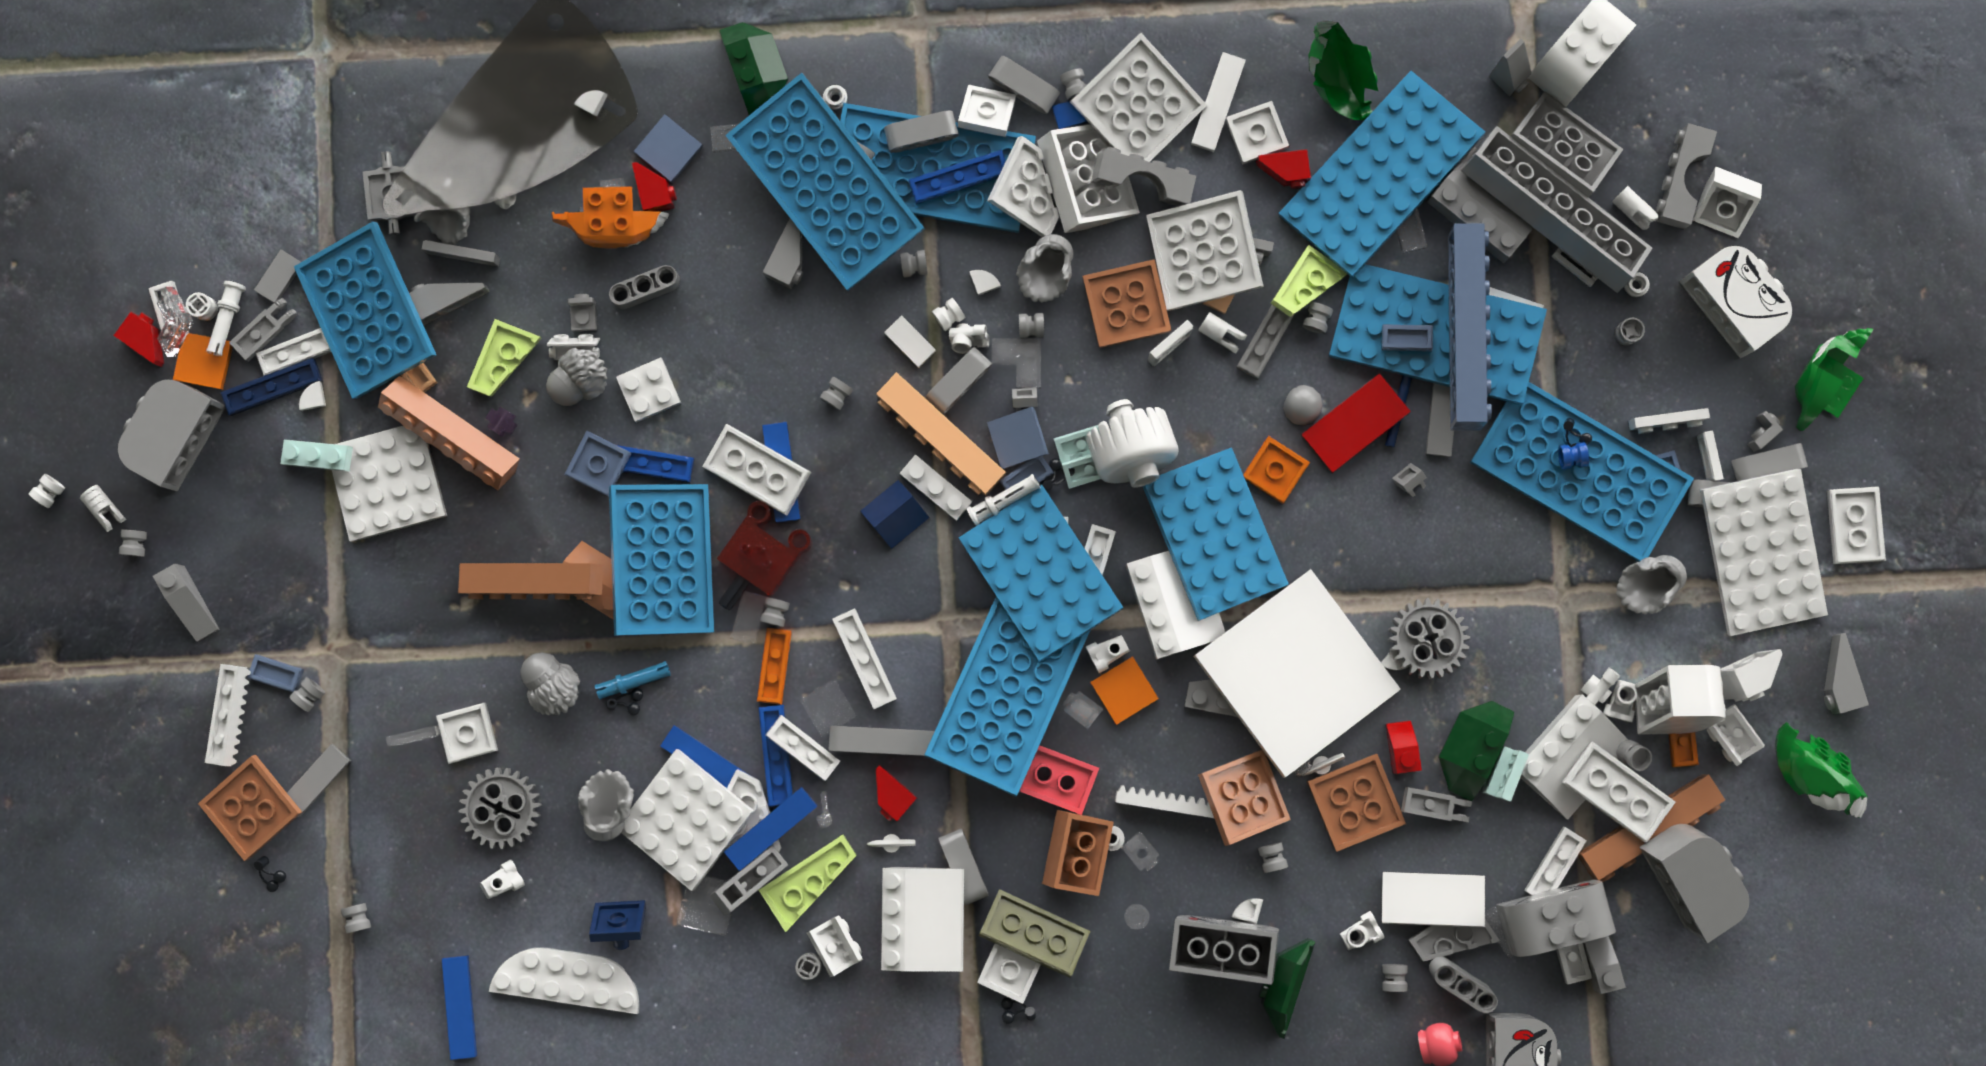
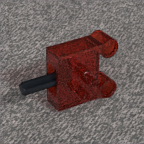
M762 501L753 502L749 506L748 515L717 557L720 562L738 573L719 600V604L729 611L750 582L772 597L802 553L807 552L812 546L811 536L802 529H797L790 533L788 537L789 548L760 529L758 525H765L772 518L771 508ZM764 507L766 509L765 517L760 520L755 519V509ZM798 535L806 536V545L801 548L795 547V537Z

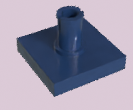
M645 900L595 903L589 932L590 942L613 941V946L616 950H624L629 947V940H641L646 912Z

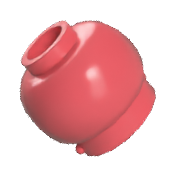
M1434 1023L1429 1025L1426 1030L1418 1032L1420 1051L1425 1064L1433 1063L1435 1066L1451 1065L1457 1060L1458 1052L1463 1051L1459 1031L1454 1032L1452 1027L1446 1023Z

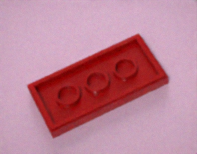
M1379 373L1302 433L1301 436L1333 474L1410 414L1411 411Z

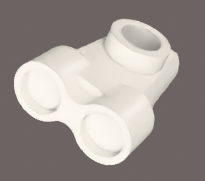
M962 323L958 324L956 328L949 329L952 350L957 353H968L971 350V346L989 347L990 340L986 325L970 327L968 324Z
M1122 635L1100 644L1094 642L1086 646L1098 673L1109 669L1108 665L1130 652ZM1112 644H1117L1119 646L1118 653H1112L1110 651V646Z
M1609 667L1601 679L1592 675L1581 691L1587 695L1586 698L1594 705L1598 701L1603 704L1612 693L1609 688L1615 684L1620 675Z
M1617 680L1609 704H1605L1603 711L1605 716L1633 722L1635 711L1632 710L1633 702L1637 698L1636 684ZM1621 690H1624L1626 692V697L1624 699H1621L1620 697Z
M512 860L501 864L498 871L480 882V887L487 899L496 897L511 889L516 891L525 886L524 880L517 872ZM493 880L499 883L500 888L493 886Z
M1371 911L1360 916V921L1340 933L1348 950L1362 947L1370 941L1376 943L1385 938ZM1351 932H1358L1359 937L1357 940H1351Z

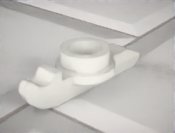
M1343 753L1330 758L1319 756L1314 759L1312 766L1305 768L1299 773V776H1306L1314 772L1326 774L1329 772L1332 764L1344 759L1345 756Z
M889 834L883 840L871 841L867 845L883 847L887 852L892 853L896 852L900 846H915V840L899 839L898 836Z

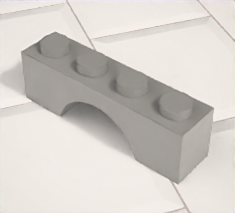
M1690 123L1682 130H1678L1674 142L1678 144L1676 152L1671 154L1668 167H1671L1670 174L1665 177L1662 184V190L1665 191L1663 199H1659L1655 210L1658 214L1656 222L1684 230L1692 224L1698 201L1686 189L1684 182L1685 171L1690 163L1703 161L1711 155L1717 131Z
M1107 147L1097 153L1091 181L1114 188L1121 185L1129 175H1141L1154 184L1159 195V201L1179 207L1190 204L1196 176L1189 174V170L1185 168H1168L1164 162L1152 161L1151 163L1144 161L1143 156L1137 154L1127 156L1121 154V150L1117 148Z

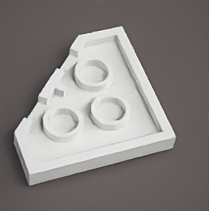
M1021 136L1017 138L987 201L1039 236L1044 237L1052 233L1059 214L1057 207L1054 208L1051 193H1053L1048 173L1045 174L1042 159L1044 157L1042 149Z
M738 769L735 771L727 789L754 810V813L726 849L770 814L760 780ZM778 839L772 845L780 852L781 845Z

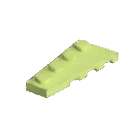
M841 835L759 889V892L785 932L789 930L857 856L844 835Z

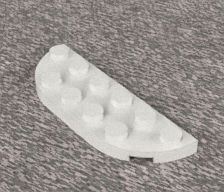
M551 948L527 949L513 955L499 967L489 988V992L633 1014L639 1013L637 988L625 972V969L611 959L597 955Z

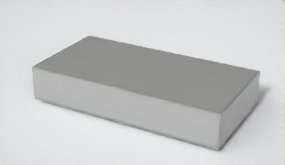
M280 249L254 290L275 303L281 299L297 273L294 266L301 263V261Z

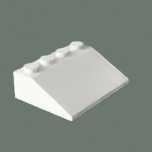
M1091 124L1051 130L1037 140L1039 148L1042 149L1043 163L1049 176L1053 196L1065 233L1086 230L1140 213L1129 176L1126 177L1121 185L1114 188L1091 181L1097 153L1107 147H1111Z
M1169 551L1125 565L1156 660L1213 642L1225 633L1219 613L1200 621L1197 620Z
M1583 694L1575 695L1525 752L1529 756L1520 778L1568 820L1585 799L1563 784L1562 781L1590 742H1594L1618 760L1617 749L1623 741L1628 739Z
M883 868L881 970L963 971L964 869Z

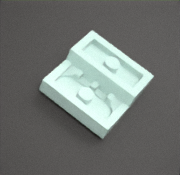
M1093 427L1054 438L1069 489L1101 479L1086 441L1089 431L1091 433ZM1074 467L1075 473L1073 476H1070L1069 468Z
M1503 746L1480 792L1511 801L1529 754Z

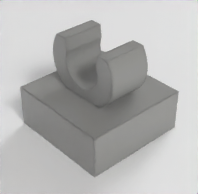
M1253 238L1260 266L1263 256L1269 257L1271 255L1274 242Z
M1037 388L1012 389L1013 408H1016V412L1021 411L1022 407H1038Z
M1410 463L1396 474L1392 480L1396 486L1414 497L1413 488L1418 485L1424 489L1426 485L1423 480L1427 477L1421 469Z

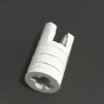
M1629 186L1612 201L1642 230H1647L1650 227V223L1658 219L1657 212L1630 189Z
M1209 312L1198 330L1235 354L1239 348L1236 344L1223 337L1225 333L1228 332L1239 340H1245L1247 337L1245 333Z
M98 485L90 487L80 496L81 501L107 532L113 529L111 523L103 516L108 511L112 513L119 523L126 520Z

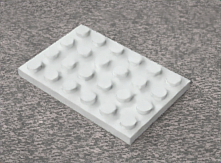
M1793 469L1700 489L1727 635L1733 636L1828 615L1801 469Z

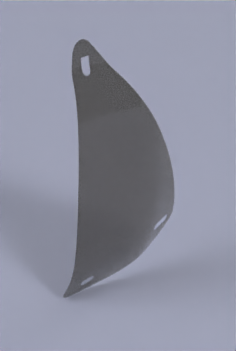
M537 0L465 85L410 158L383 200L382 206L385 213L390 216H400L429 210L465 208L515 195L569 169L600 149L627 128L636 119L638 114L631 86L612 49L587 16L569 0ZM559 14L562 16L564 25L560 30L549 28L547 20L550 15ZM598 90L608 94L606 99L625 108L626 113L623 116H617L601 107L598 115L595 116L574 103L582 94ZM447 178L451 179L448 187L443 185ZM404 190H411L413 196L404 206L396 200Z

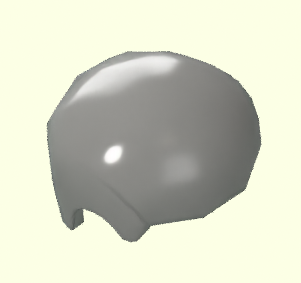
M1299 385L1289 392L1283 404V409L1286 417L1292 423L1304 426L1317 419L1322 410L1323 402L1320 393L1313 387Z

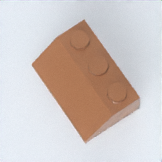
M581 541L563 563L603 565L602 595H592V600L582 601L614 620L611 558Z
M1057 810L1042 884L1056 889L1099 896L1114 822Z

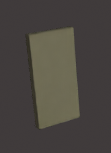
M999 889L978 936L1071 978L1090 931Z

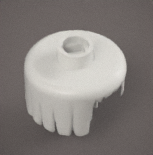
M1128 399L1116 401L1107 407L1106 415L1111 417L1108 421L1110 428L1107 422L1102 421L1098 425L1099 432L1096 427H1093L1091 433L1089 431L1086 438L1098 475L1104 482L1114 484L1130 482L1132 487L1145 486L1159 479L1158 471L1167 467L1176 459L1179 452L1178 445L1166 412L1163 409L1155 407L1154 411L1153 408L1147 407L1146 415L1141 408L1132 410L1134 405Z

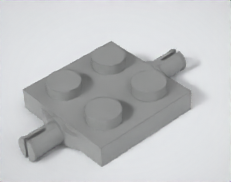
M386 151V153L381 152L382 167L363 172L367 219L369 221H388L389 235L400 234L398 220L404 217L416 216L418 212L414 168L412 166H393L391 152Z

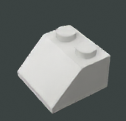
M1715 167L1703 189L1692 221L1739 238L1761 200L1762 184Z

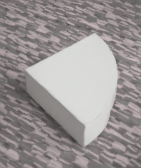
M598 90L588 91L582 94L574 104L597 116L608 94Z
M983 270L969 271L978 296L1001 287L998 279L991 273Z
M320 381L308 386L301 395L299 410L301 411L326 406L323 386Z
M1390 651L1381 663L1386 669L1402 670L1400 667L1403 661L1402 659L1394 661L1398 653L1397 651Z
M1252 898L1243 901L1235 908L1232 917L1257 924L1263 899Z

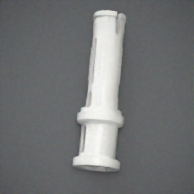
M224 281L223 286L225 289L222 299L218 300L217 303L219 313L208 348L206 349L207 353L211 354L213 352L215 356H222L223 348L234 313L239 312L240 307L238 304L241 294L246 290L245 286L236 282Z
M1032 474L994 497L987 496L985 501L976 506L967 507V511L977 526L989 517L998 515L999 511L1039 489L1040 485Z

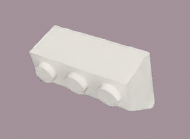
M1781 649L1756 652L1721 668L1725 700L1734 699L1735 702L1740 700L1753 701L1764 696L1763 691L1771 688L1782 657Z

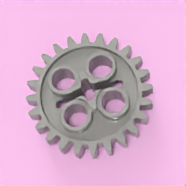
M1426 598L1422 605L1420 600L1417 599L1414 602V607L1408 603L1405 606L1407 612L1401 609L1397 612L1400 618L1395 617L1392 619L1396 627L1389 628L1388 631L1393 633L1394 636L1388 638V641L1395 643V646L1389 650L1391 652L1397 651L1398 655L1394 658V661L1402 659L1401 669L1407 665L1410 667L1409 675L1418 671V678L1420 679L1425 673H1427L1429 680L1434 677L1435 673L1438 678H1442L1444 671L1447 674L1453 672L1451 666L1455 668L1460 666L1457 659L1464 660L1466 658L1465 654L1461 651L1469 649V646L1463 643L1470 639V636L1463 635L1468 626L1460 625L1464 617L1456 619L1457 609L1451 612L1448 611L1449 603L1440 607L1439 599L1435 600L1433 605H1431L1430 599ZM1421 618L1425 619V625L1421 621ZM1432 618H1437L1441 621V629L1433 627ZM1409 625H1415L1418 628V636H1413L1409 633ZM1424 637H1433V641H1425ZM1440 642H1446L1449 645V653L1441 651L1439 647ZM1417 648H1421L1425 651V660H1421L1417 657ZM1433 653L1437 656V660L1433 659Z
M500 767L495 768L494 775L490 769L485 770L486 777L477 774V783L474 781L468 782L472 789L463 790V793L468 796L467 799L459 801L466 805L465 808L459 810L460 813L466 814L461 823H469L465 831H474L473 840L482 837L480 845H485L490 841V848H495L498 842L500 849H504L506 841L513 847L515 846V838L519 842H524L523 833L532 835L529 826H538L533 818L541 816L540 813L535 811V808L542 806V804L536 803L534 800L540 796V793L532 794L531 792L536 785L531 784L527 786L526 783L529 777L526 776L520 780V771H516L511 775V768H506L503 774ZM494 784L500 788V794L497 798H493L489 791L490 787ZM515 795L520 796L523 802L519 809L514 808L512 805V798ZM481 797L494 804H501L503 802L502 807L504 809L519 814L520 818L517 819L507 812L498 813L499 809L497 807L482 802ZM482 807L489 811V816L485 821L481 820L478 814ZM504 818H508L511 822V828L507 832L501 828V821Z

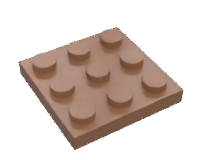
M1154 259L1082 276L1099 348L1171 332Z
M1263 750L1198 774L1225 846L1291 820Z
M1377 753L1307 781L1335 852L1406 824Z
M257 755L248 758L198 803L244 861L254 856L302 813Z

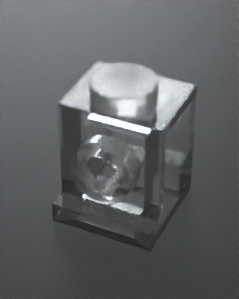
M1140 831L1121 847L1140 871L1144 868L1149 871L1159 862L1156 858L1160 854ZM1145 849L1147 851L1146 857L1139 858L1137 855L1138 850Z

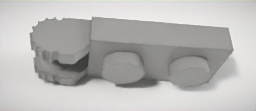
M283 298L277 300L267 310H263L229 342L246 361L249 362L256 353L261 351L284 329V326L288 325L297 316V312L291 309L279 320L274 317L287 305Z
M1405 787L1401 812L1469 823V817L1463 814H1453L1454 804L1461 807H1471L1472 801L1457 799L1456 796Z

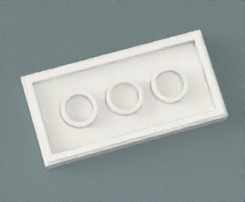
M728 424L725 425L702 466L785 515H788L811 474L809 470Z
M1590 742L1562 781L1563 784L1644 843L1648 842L1675 804L1673 799L1594 742Z
M1383 872L1382 924L1485 927V876Z

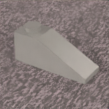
M1522 39L1503 55L1489 75L1509 97L1515 91L1519 94L1529 84L1527 79L1532 74L1525 42Z
M790 218L763 270V274L765 277L792 289L794 284H799L803 276V271H801L802 232Z
M483 283L419 284L413 287L409 294L423 325H426L490 291Z
M173 564L153 576L164 598L196 642L220 630L185 566Z
M1846 633L1832 635L1824 688L1826 694L1824 696L1825 705L1828 710H1831L1832 714H1841L1869 705Z
M772 845L709 897L725 916L787 867L788 864Z
M1609 936L1584 942L1583 946L1592 976L1591 981L1594 991L1604 994L1626 988Z

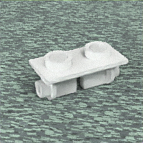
M566 334L555 335L547 343V346H553V348H549V357L559 360L569 349L573 348L591 350L597 353L599 357L600 350L595 348V346L599 343L600 338H593L591 334H582L578 338H569Z

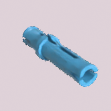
M663 661L662 663L621 676V674L616 675L615 679L595 684V690H597V696L601 700L617 693L625 694L627 693L626 690L667 676L669 677L671 673L668 670L667 662Z

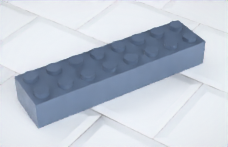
M1485 223L1454 224L1448 235L1450 431H1481L1492 415L1491 404H1487V396L1491 394V379H1487V369L1491 367V355L1486 354L1487 345H1490L1491 334L1490 330H1486V322L1490 319V305H1486V295L1490 293V282L1485 280L1486 271H1489V256H1485L1486 246L1489 245V232L1485 231Z

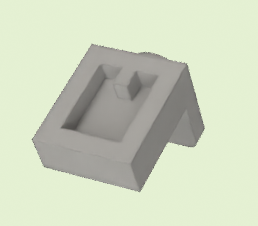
M576 294L574 298H569L571 331H597L596 301L589 297L588 294Z
M1765 411L1756 417L1763 426L1751 435L1753 440L1747 444L1753 452L1762 449L1783 430L1779 425V419L1774 414Z

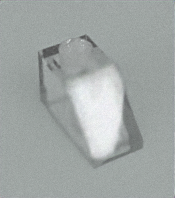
M1080 691L1076 695L1071 692L1063 702V705L1066 706L1063 711L1086 730L1103 711L1100 706Z

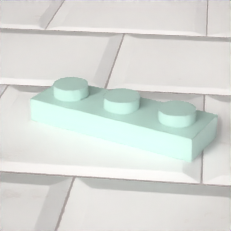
M284 440L280 464L350 471L353 447Z

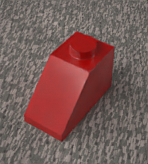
M1307 149L1264 154L1257 157L1256 165L1284 187L1291 186V189H1299L1305 186L1311 179Z
M637 162L632 163L643 211L662 212L674 209L673 201L677 200L674 186H669L666 179Z
M130 312L113 336L153 364L162 367L164 358L160 331L152 325L154 320L142 312L140 315Z
M1411 721L1385 724L1392 773L1422 771L1419 746Z
M879 765L876 768L878 805L882 808L879 812L889 821L893 818L898 821L916 801L917 797Z

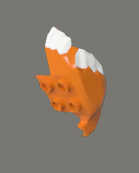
M632 187L583 188L584 212H564V214L551 212L553 222L570 228L577 235L578 239L585 244L608 249L629 247L645 241L651 233H656L663 226L669 216L668 213L633 211Z

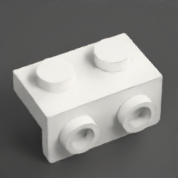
M1733 704L1726 709V719L1709 727L1707 732L1714 742L1718 741L1724 748L1722 753L1729 762L1733 761L1738 766L1742 763V760L1764 748L1765 744L1737 706Z
M839 915L807 932L830 977L863 960L860 946L852 940L847 922L841 919Z

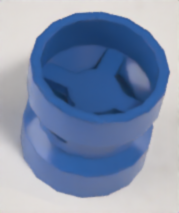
M1585 442L1577 443L1572 447L1569 445H1560L1558 447L1559 464L1562 470L1571 469L1573 465L1579 468L1589 466V452Z

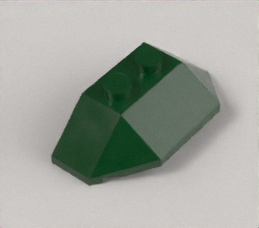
M741 22L721 29L720 33L748 114L751 115L786 86L788 77L772 33Z
M1489 701L1459 712L1438 756L1449 791L1469 801L1475 798L1487 781L1509 735L1514 711L1494 701Z
M1309 938L1276 954L1274 981L1272 985L1263 983L1259 992V997L1262 998L1261 1004L1277 1035L1285 1039L1315 945V941Z

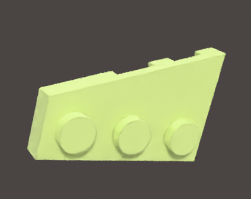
M1308 245L1271 301V304L1289 317H1292L1347 274L1329 258Z
M495 319L467 388L492 397L542 338Z

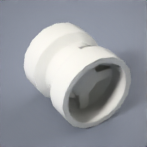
M193 293L186 301L188 313L200 320H211L217 314L218 305L216 301L203 293Z
M953 298L946 301L944 307H937L932 311L944 331L950 329L955 321L960 322L966 318Z
M44 474L39 480L40 484L37 487H33L29 495L41 505L50 508L54 503L55 496L60 495L65 487L51 476Z

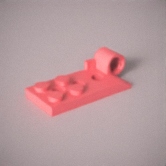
M1039 745L1019 792L1082 815L1099 768ZM1041 767H1048L1050 770V777L1045 781H1041L1037 777V771ZM1066 775L1073 778V785L1070 789H1063L1060 785L1062 777Z

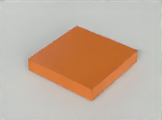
M183 332L173 380L223 390L233 346L229 343L230 341L226 340L222 356H215L213 352L211 354L206 352L211 337Z
M1268 436L1243 476L1247 482L1281 504H1284L1310 462Z
M1133 656L1090 682L1116 725L1159 699Z

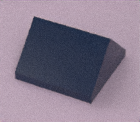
M899 480L860 511L891 549L930 518Z

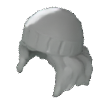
M438 175L433 177L423 193L419 211L414 218L415 222L422 221L426 223L431 233L436 234L444 244L456 245L458 241L467 237V229L470 224V208L467 204V191L463 183L453 176Z
M1049 234L1039 239L1035 246L1026 251L1016 272L1020 291L1024 297H1030L1033 302L1039 300L1042 303L1059 298V295L1067 290L1072 277L1071 261L1073 259V248L1066 238L1057 234Z
M569 349L559 359L558 368L548 376L546 382L548 395L555 403L562 406H572L582 399L592 400L605 391V386L607 385V368L603 367L604 361L600 360L597 353L591 350Z
M1661 555L1655 558H1644L1622 571V576L1618 580L1619 583L1616 587V594L1621 598L1622 605H1627V609L1637 614L1641 612L1645 615L1647 613H1658L1672 602L1675 593L1685 585L1687 580L1686 569L1681 561L1673 556Z
M544 652L532 654L523 662L520 670L521 679L528 688L527 698L535 711L540 712L542 715L558 716L561 711L567 713L568 708L575 705V701L578 698L577 686L580 684L578 674L573 671L570 665L559 663L553 655Z
M609 769L605 770L604 773L599 771L591 776L590 780L585 781V786H582L579 791L578 803L580 813L583 816L584 830L593 840L603 842L616 838L624 828V821L630 815L634 790L630 787L626 777L619 771L612 772Z

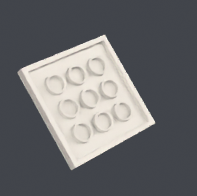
M1142 33L1138 34L1070 101L1111 147L1121 150V154L1127 156L1130 154L1143 156L1144 161L1148 162L1207 106Z
M1239 190L1146 215L1165 305L1168 311L1263 287L1243 191Z
M400 426L336 444L353 447L350 471L332 470L350 542L447 516L429 443H426L413 431Z
M676 749L630 809V815L624 821V828L621 833L689 890L694 891L754 813V810L682 751Z

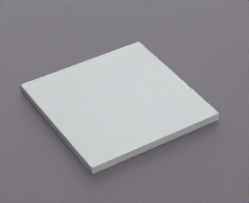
M1311 569L1193 656L1283 778L1287 777L1401 690Z

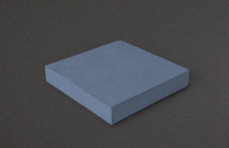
M664 114L634 150V153L673 183L701 150L703 145Z
M1029 407L987 422L1002 469H1007L1049 454L1034 407Z
M586 431L564 475L609 497V486L617 484L632 453Z

